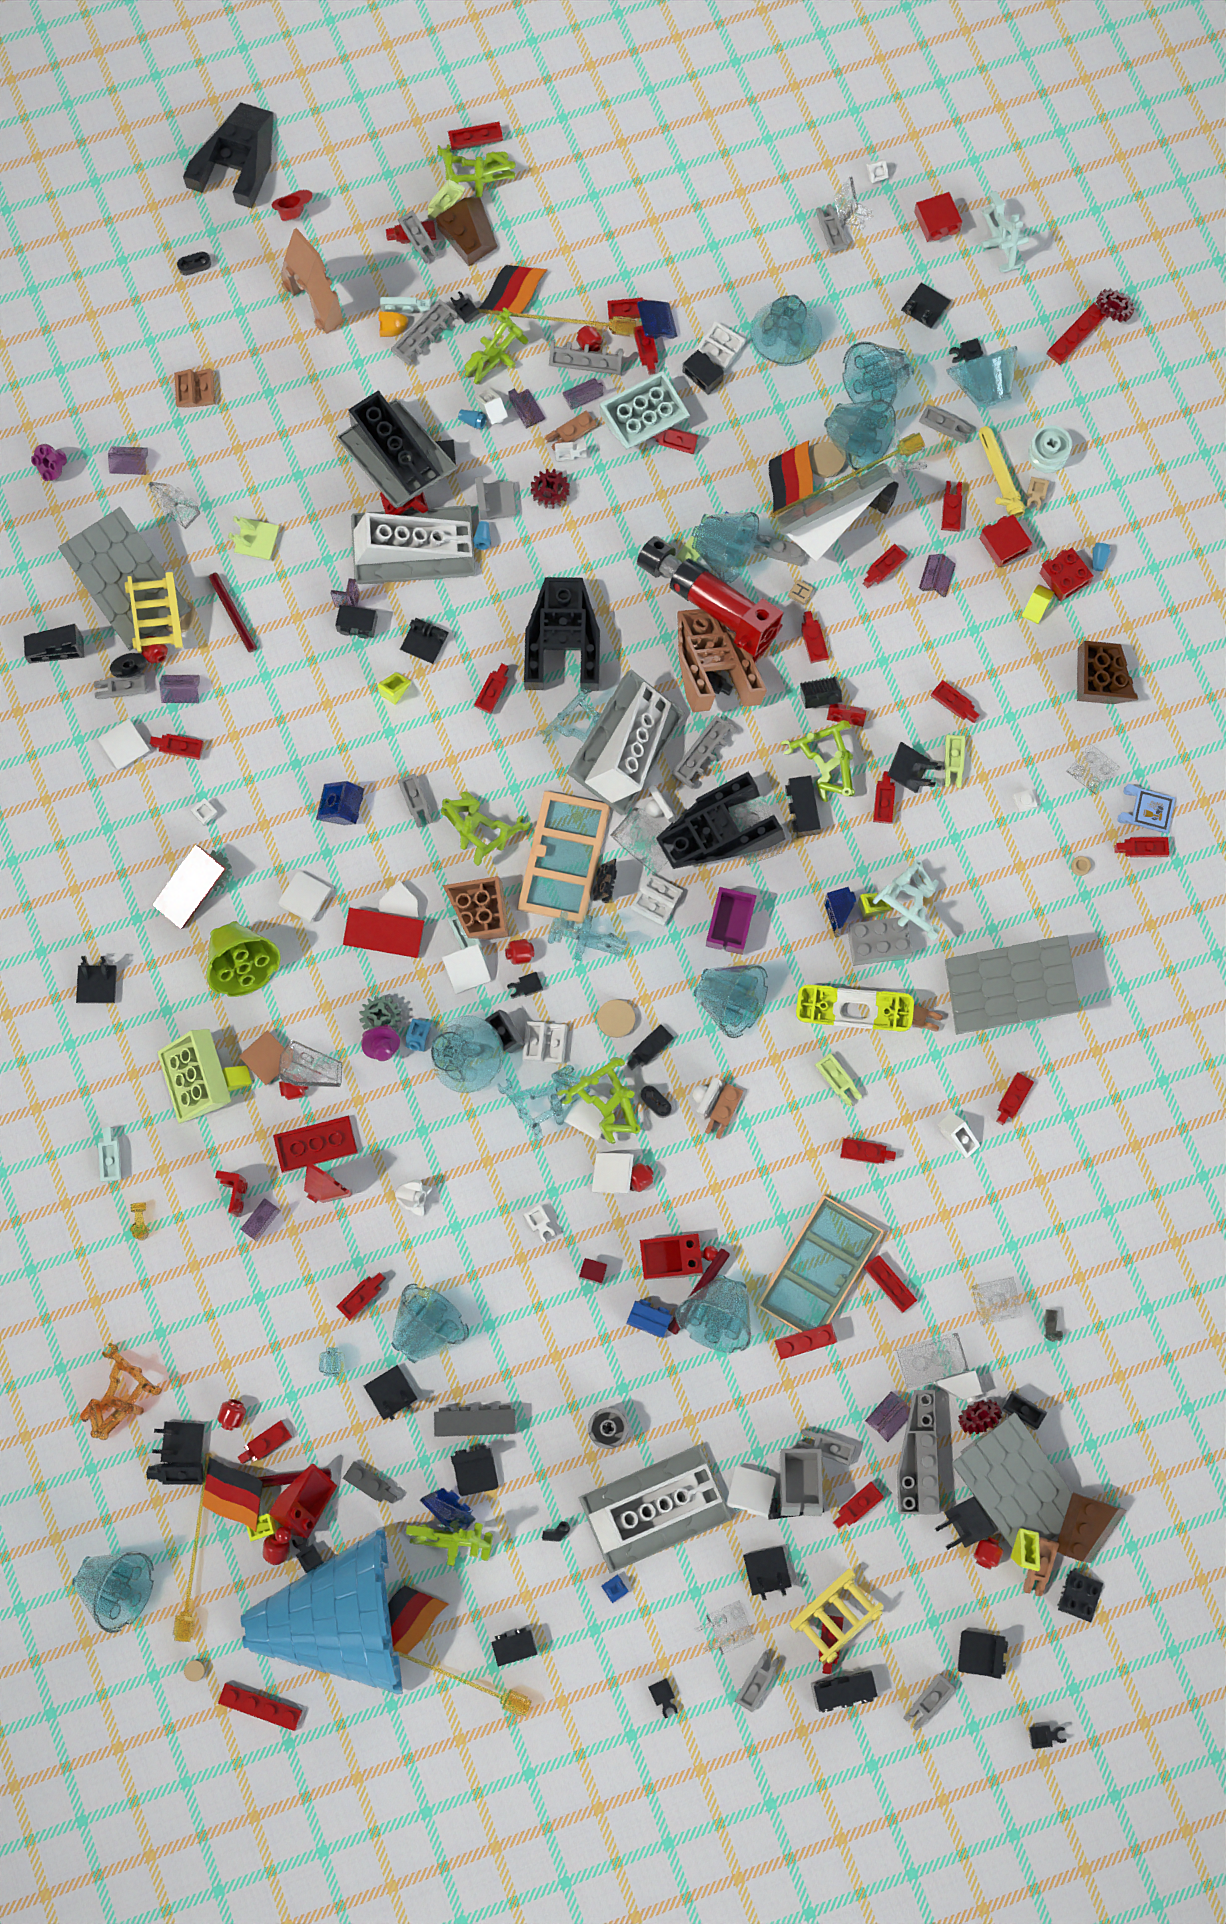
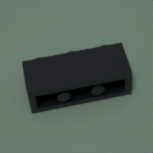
M811 775L789 778L788 784L785 785L786 796H790L791 803H788V809L794 818V821H791L793 832H796L797 838L819 835L821 827Z

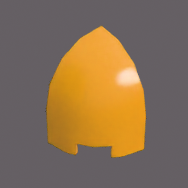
M379 312L380 337H393L403 333L408 327V318L397 312Z

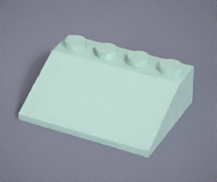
M664 371L600 403V415L610 431L626 450L690 417L689 412Z

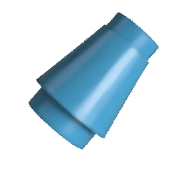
M463 409L459 411L458 419L475 429H482L485 426L486 415L482 411Z
M486 521L478 523L473 539L475 548L479 550H486L491 545L489 523Z
M1095 543V547H1093L1092 568L1094 571L1104 570L1111 552L1110 545Z

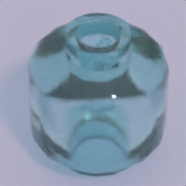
M328 1347L325 1352L319 1354V1371L323 1373V1376L339 1377V1373L344 1372L345 1354L338 1352V1348Z

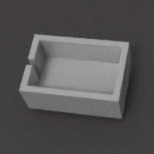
M901 917L849 924L847 932L853 966L910 959L912 948L910 937H907L909 934L908 924L900 926L898 920Z
M821 1449L780 1450L781 1516H799L800 1512H803V1516H822Z

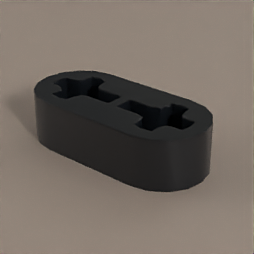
M198 252L180 258L177 262V267L182 275L187 276L209 269L212 263L208 253Z
M645 1086L641 1090L642 1101L656 1116L660 1118L669 1116L671 1113L669 1101L655 1087ZM645 1091H653V1097L656 1100L653 1101L650 1097L646 1099ZM657 1102L661 1106L667 1105L666 1113L663 1111L661 1113L658 1112L659 1106L656 1104Z

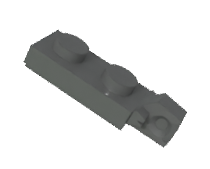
M353 1461L342 1478L376 1501L382 1502L385 1499L393 1504L397 1496L389 1492L391 1486L355 1461Z

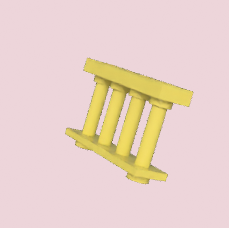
M166 572V578H162V580L133 583L132 577L128 576V582H125L126 593H130L135 638H132L133 649H137L138 653H142L141 646L171 643V645H175L176 649L183 648L173 572ZM162 587L168 589V596H165L164 599L135 602L134 590ZM161 606L170 607L171 615H167V617L145 620L137 619L136 609ZM160 625L173 627V633L170 636L140 639L139 628Z
M850 1568L789 1623L795 1633L799 1630L804 1632L824 1654L820 1657L823 1665L826 1662L831 1663L838 1656L837 1652L872 1619L876 1621L883 1614V1604L879 1602L874 1606L854 1584L856 1577ZM844 1588L849 1590L869 1612L861 1620L839 1598V1593ZM829 1602L834 1604L854 1626L846 1634L824 1612V1607ZM814 1616L819 1618L839 1640L830 1649L809 1626V1621Z

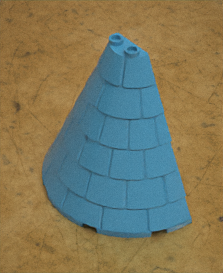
M385 1527L376 1529L340 1554H336L295 1582H291L271 1597H267L246 1610L245 1614L241 1615V1626L245 1627V1636L242 1638L243 1647L248 1648L253 1653L278 1658L298 1666L302 1665L350 1681L353 1680L374 1688H380L397 1695L403 1694L399 1653L393 1652L384 1569L389 1568Z

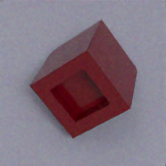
M585 1258L579 1279L602 1285L607 1264Z

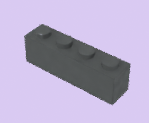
M501 1405L496 1410H491V1406H479V1410H471V1407H459V1411H451V1407L439 1408V1412H434L435 1437L516 1434L515 1409H511V1405Z

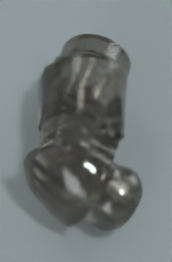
M1046 1309L1043 1317L1046 1329L1044 1337L1054 1343L1055 1340L1062 1341L1063 1332L1056 1330L1058 1311Z

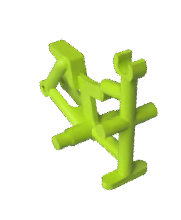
M440 145L437 146V154L443 157L445 164L446 180L450 179L457 184L459 182L475 181L476 197H482L483 183L505 178H515V172L509 170L515 168V162L508 161L509 156L507 152L487 153L486 160H483L481 156L476 157V160H468L463 156H452L450 145H447L446 149H442ZM452 163H460L462 167H475V173L457 175L454 173ZM495 172H502L500 174L493 175V173Z
M505 307L503 308V313L496 316V319L501 324L496 329L493 340L491 341L483 336L480 342L485 345L486 349L484 351L477 350L472 353L471 358L465 364V375L468 378L476 371L473 381L476 385L482 381V378L499 361H502L511 369L514 368L516 363L504 350L515 338L524 345L529 341L523 334V330L510 319L511 312ZM508 327V331H509L510 333H509L508 336L502 341V343H501L499 346H497V345H496L497 342L499 341L500 338L503 337L502 334H503V332L505 331V329ZM484 362H489L490 364L482 371Z
M845 720L816 733L810 732L807 736L795 741L784 740L780 743L781 745H789V750L784 752L785 755L792 754L795 748L800 747L808 759L815 761L822 774V777L816 781V786L823 802H828L827 791L842 794L846 797H853L855 794L850 769V760L853 759V755L845 748L840 731L844 729H851L850 723ZM833 734L838 751L835 752V757L825 763L823 758L818 753L812 752L807 744L813 741L819 742L821 738ZM839 765L841 766L843 787L829 783L832 779L831 771Z
M467 791L461 793V800L446 798L442 801L441 814L446 816L461 836L460 848L463 850L467 849L469 841L477 846L473 860L476 866H479L482 863V858L495 848L500 851L504 850L505 842L520 830L526 831L530 827V821L525 824L521 823L524 818L523 815L517 818L516 824L512 827L500 820L493 821L478 812L480 802ZM458 812H469L468 816L465 817V821ZM481 823L492 830L499 828L500 834L499 837L486 845L473 834V831Z
M612 1057L608 1064L593 1074L581 1076L580 1082L570 1089H561L557 1092L559 1096L564 1093L566 1094V1099L562 1101V1104H569L572 1101V1096L576 1093L587 1104H594L604 1117L599 1123V1127L607 1142L612 1144L616 1143L613 1132L638 1134L641 1130L636 1122L629 1099L633 1098L635 1094L632 1090L622 1086L613 1070L617 1066L622 1067L625 1065L624 1060L618 1057ZM605 1074L608 1075L614 1088L609 1090L613 1096L606 1104L599 1097L590 1096L584 1090L590 1084L597 1085L599 1078ZM618 1104H620L626 1124H613L615 1116L612 1111Z
M455 1516L451 1531L432 1529L427 1524L419 1526L410 1525L406 1528L407 1535L416 1536V1538L410 1539L411 1544L448 1549L446 1564L448 1566H455L459 1546L471 1547L469 1556L475 1558L478 1557L479 1548H482L481 1559L488 1561L490 1558L493 1535L490 1532H486L483 1540L481 1538L483 1524L475 1523L474 1531H465L462 1529L463 1517ZM440 1538L438 1542L426 1541V1539L437 1541Z

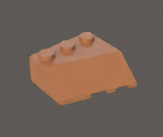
M499 876L442 885L468 938L491 940L509 937L503 882Z

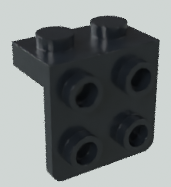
M486 1445L474 1447L475 1451L467 1453L466 1449L455 1451V1455L450 1456L452 1465H454L460 1496L477 1494L498 1488L499 1484L492 1448H486Z
M963 1630L960 1636L958 1671L1001 1679L1002 1675H1005L1006 1662H1003L1004 1653L1007 1654L1008 1641H1005V1636Z

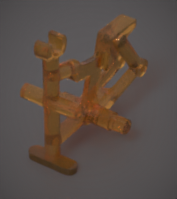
M112 1343L108 1344L111 1347L110 1353L102 1352L104 1357L116 1361L109 1376L111 1380L109 1388L101 1401L91 1399L80 1415L83 1422L90 1418L92 1426L91 1437L99 1438L100 1440H107L109 1433L128 1414H143L144 1409L134 1404L143 1391L154 1395H159L162 1392L159 1386L153 1385L141 1374V1368L131 1365L118 1353V1346ZM120 1370L128 1372L139 1382L127 1400L114 1396L120 1383L118 1378ZM109 1407L115 1408L116 1410L104 1421L102 1411L108 1410Z

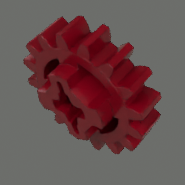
M1111 288L1108 291L1106 289L1103 292L1101 291L1096 300L1097 308L1102 310L1101 314H1106V318L1111 317L1113 321L1118 320L1120 323L1122 320L1126 322L1130 319L1135 310L1132 307L1133 302H1129V297H1124V293L1120 294L1118 290L1113 291Z
M546 469L544 474L539 471V477L534 476L535 482H531L532 489L530 490L533 500H538L539 506L544 503L546 509L548 505H551L552 509L555 508V504L562 506L561 500L566 502L567 496L570 495V483H567V476L563 477L562 472L556 474V469H553L552 472Z
M982 1400L974 1402L973 1406L968 1405L966 1410L961 1411L962 1415L958 1416L960 1419L958 1422L964 1433L968 1432L971 1435L975 1432L977 1435L981 1432L985 1433L988 1428L993 1429L994 1424H999L998 1420L1002 1419V1411L996 1401L992 1403V1400L987 1402Z

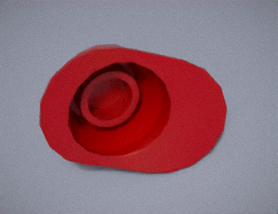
M310 190L293 192L285 197L274 200L272 208L278 211L282 221L298 218L303 212L304 205L312 199L313 194Z

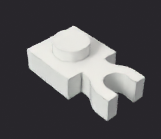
M573 442L556 443V461L574 460L575 456L587 457L586 442L573 445Z
M541 1205L523 1214L532 1231L539 1230L542 1242L546 1241L543 1237L545 1232H550L552 1237L555 1236L554 1231L546 1225L550 1223V1220Z

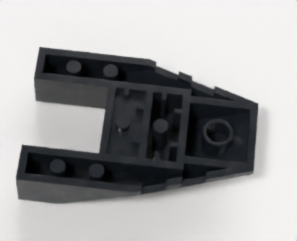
M240 102L189 161L183 174L186 188L203 193L215 164H220L241 171L233 189L235 203L253 208L271 166L274 113Z
M545 577L529 623L525 629V690H543L544 650H581L580 689L581 691H599L600 629L583 578Z
M749 771L698 797L688 810L685 809L681 813L682 816L676 822H672L656 837L672 869L767 849L786 839L775 815L740 832L729 814L732 810L760 796L758 787Z

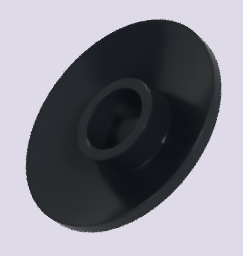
M139 653L124 654L111 663L110 672L118 678L133 677L145 669L147 660Z

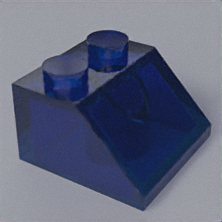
M349 781L324 784L316 820L340 825L356 824L359 818L364 788Z
M849 886L826 893L824 899V906L835 938L840 936L856 902L855 894L853 891L850 892Z
M441 1488L420 1499L436 1518L453 1533L459 1532L460 1529L466 1531L476 1520L471 1514L473 1510L466 1503L462 1505L458 1501L460 1497L453 1490L448 1492L445 1488Z

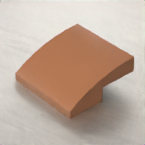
M211 368L196 372L188 369L174 373L177 407L190 408L215 404L214 372Z
M268 1030L239 1055L241 1060L265 1085L270 1083L295 1060Z

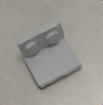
M482 476L475 477L480 520L516 516L512 481L487 484L483 483Z

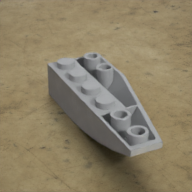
M914 1390L897 1470L898 1514H940L935 1390Z

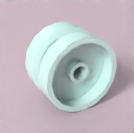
M1047 425L1040 428L1034 434L1028 450V459L1031 465L1043 473L1059 471L1065 465L1072 449V439L1069 433L1055 425Z

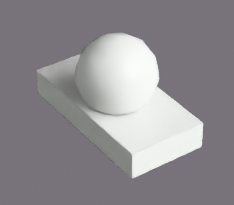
M654 785L649 787L648 789L655 800L647 803V815L657 818L664 813L670 823L676 820V816L659 789Z
M715 1077L709 1088L705 1085H699L695 1087L692 1093L694 1101L700 1104L696 1112L704 1119L708 1117L723 1088L721 1080Z

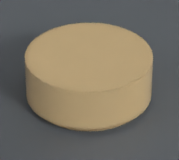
M1084 856L1076 857L1071 863V870L1077 876L1086 875L1091 868L1089 859Z
M192 1660L186 1664L184 1675L189 1681H199L205 1675V1666L199 1660Z

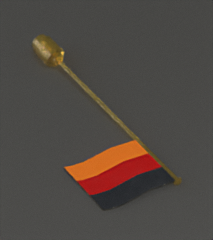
M505 265L497 275L488 296L481 306L477 307L480 313L499 315L503 313V308L505 307L511 312L510 316L608 326L613 335L630 336L634 335L636 330V320H632L629 317L614 316L613 319H610L609 323L522 314L531 301L539 281L548 271V269Z
M913 433L899 440L898 450L813 492V472L809 458V440L769 460V478L773 492V511L770 513V516L776 518V515L898 453L901 456L905 454L907 458L922 450V447L926 445L920 433Z
M211 1453L204 1455L206 1456L185 1610L180 1611V1615H175L174 1641L190 1642L194 1634L196 1617H193L192 1612L188 1611L203 1507L219 1516L243 1523L257 1532L263 1482L249 1473L225 1466L211 1458Z
M403 1586L388 1603L393 1652H398L399 1656L495 1696L501 1699L500 1704H503V1710L517 1716L523 1715L526 1717L532 1703L528 1696L511 1689L508 1693L504 1692L501 1695L408 1655L423 1639L436 1617L449 1605L448 1603L408 1586Z

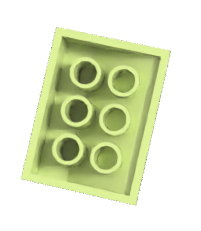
M210 1029L191 1030L157 1051L179 1124L217 1110L231 1102Z

